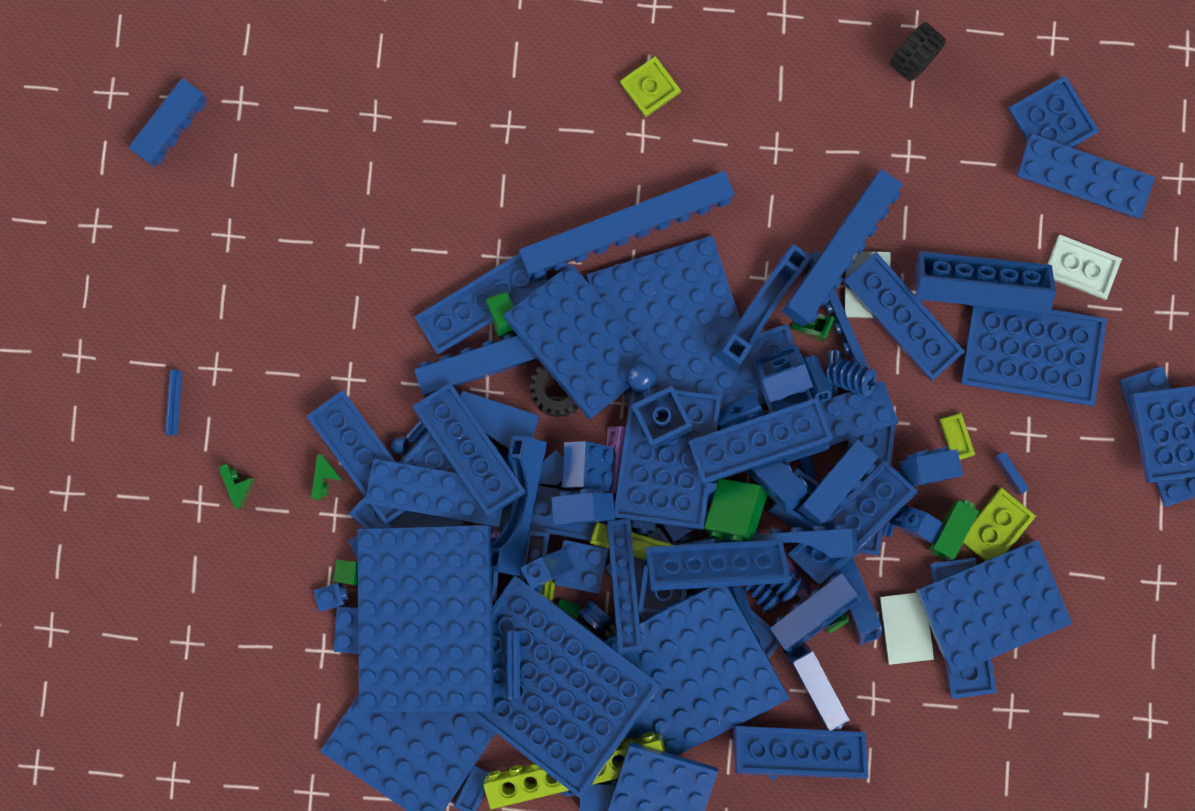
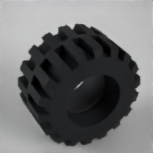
M924 22L901 44L892 56L889 65L911 82L929 66L943 49L946 38L929 23Z
M544 366L538 367L535 370L536 373L531 378L530 384L531 396L538 409L548 416L552 415L555 417H566L572 412L575 413L579 407L570 397L563 401H553L546 395L545 385L553 376Z

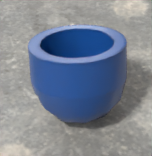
M406 437L395 438L390 445L391 451L398 455H405L408 452V440Z

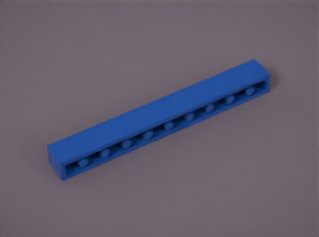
M722 171L519 249L518 254L528 278L534 277V279L545 276L547 274L546 271L552 269L559 271L566 268L567 263L572 261L576 263L585 261L590 254L596 253V255L607 252L611 246H624L629 243V239L635 237L637 239L645 238L650 235V231L655 229L658 232L669 228L673 222L678 221V224L690 220V216L698 213L701 216L709 213L712 207H725L731 204L735 193L726 172Z

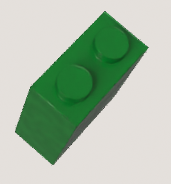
M719 479L704 525V529L710 535V538L716 541H723V539L730 540L731 542L753 541L767 497L766 492L760 485Z
M965 499L952 502L941 521L945 524L935 545L930 543L927 551L946 561L954 560L979 513L978 510L974 509L975 505Z

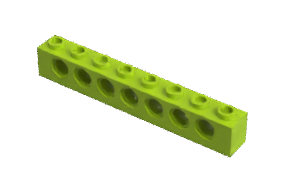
M649 732L643 734L641 738L623 739L592 785L618 778L623 761H616L613 757L615 755L625 757L629 742L666 752L661 733ZM534 762L524 767L516 765L504 772L500 770L492 771L485 777L483 783L490 809L568 791L565 786L550 777L547 772ZM534 777L537 782L529 783L526 778ZM511 782L515 787L507 788L504 783Z

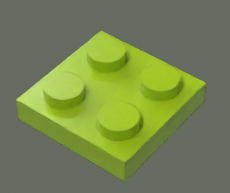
M656 56L620 81L621 86L645 118L681 93L680 88Z

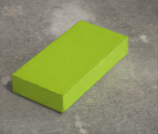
M962 413L940 419L939 422L949 450L958 449L960 460L974 456L975 452Z

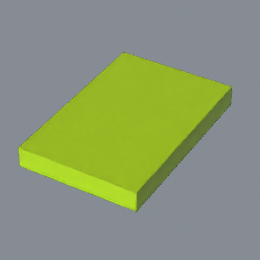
M1001 487L977 515L963 544L982 560H989L1007 552L1034 520L1036 515Z

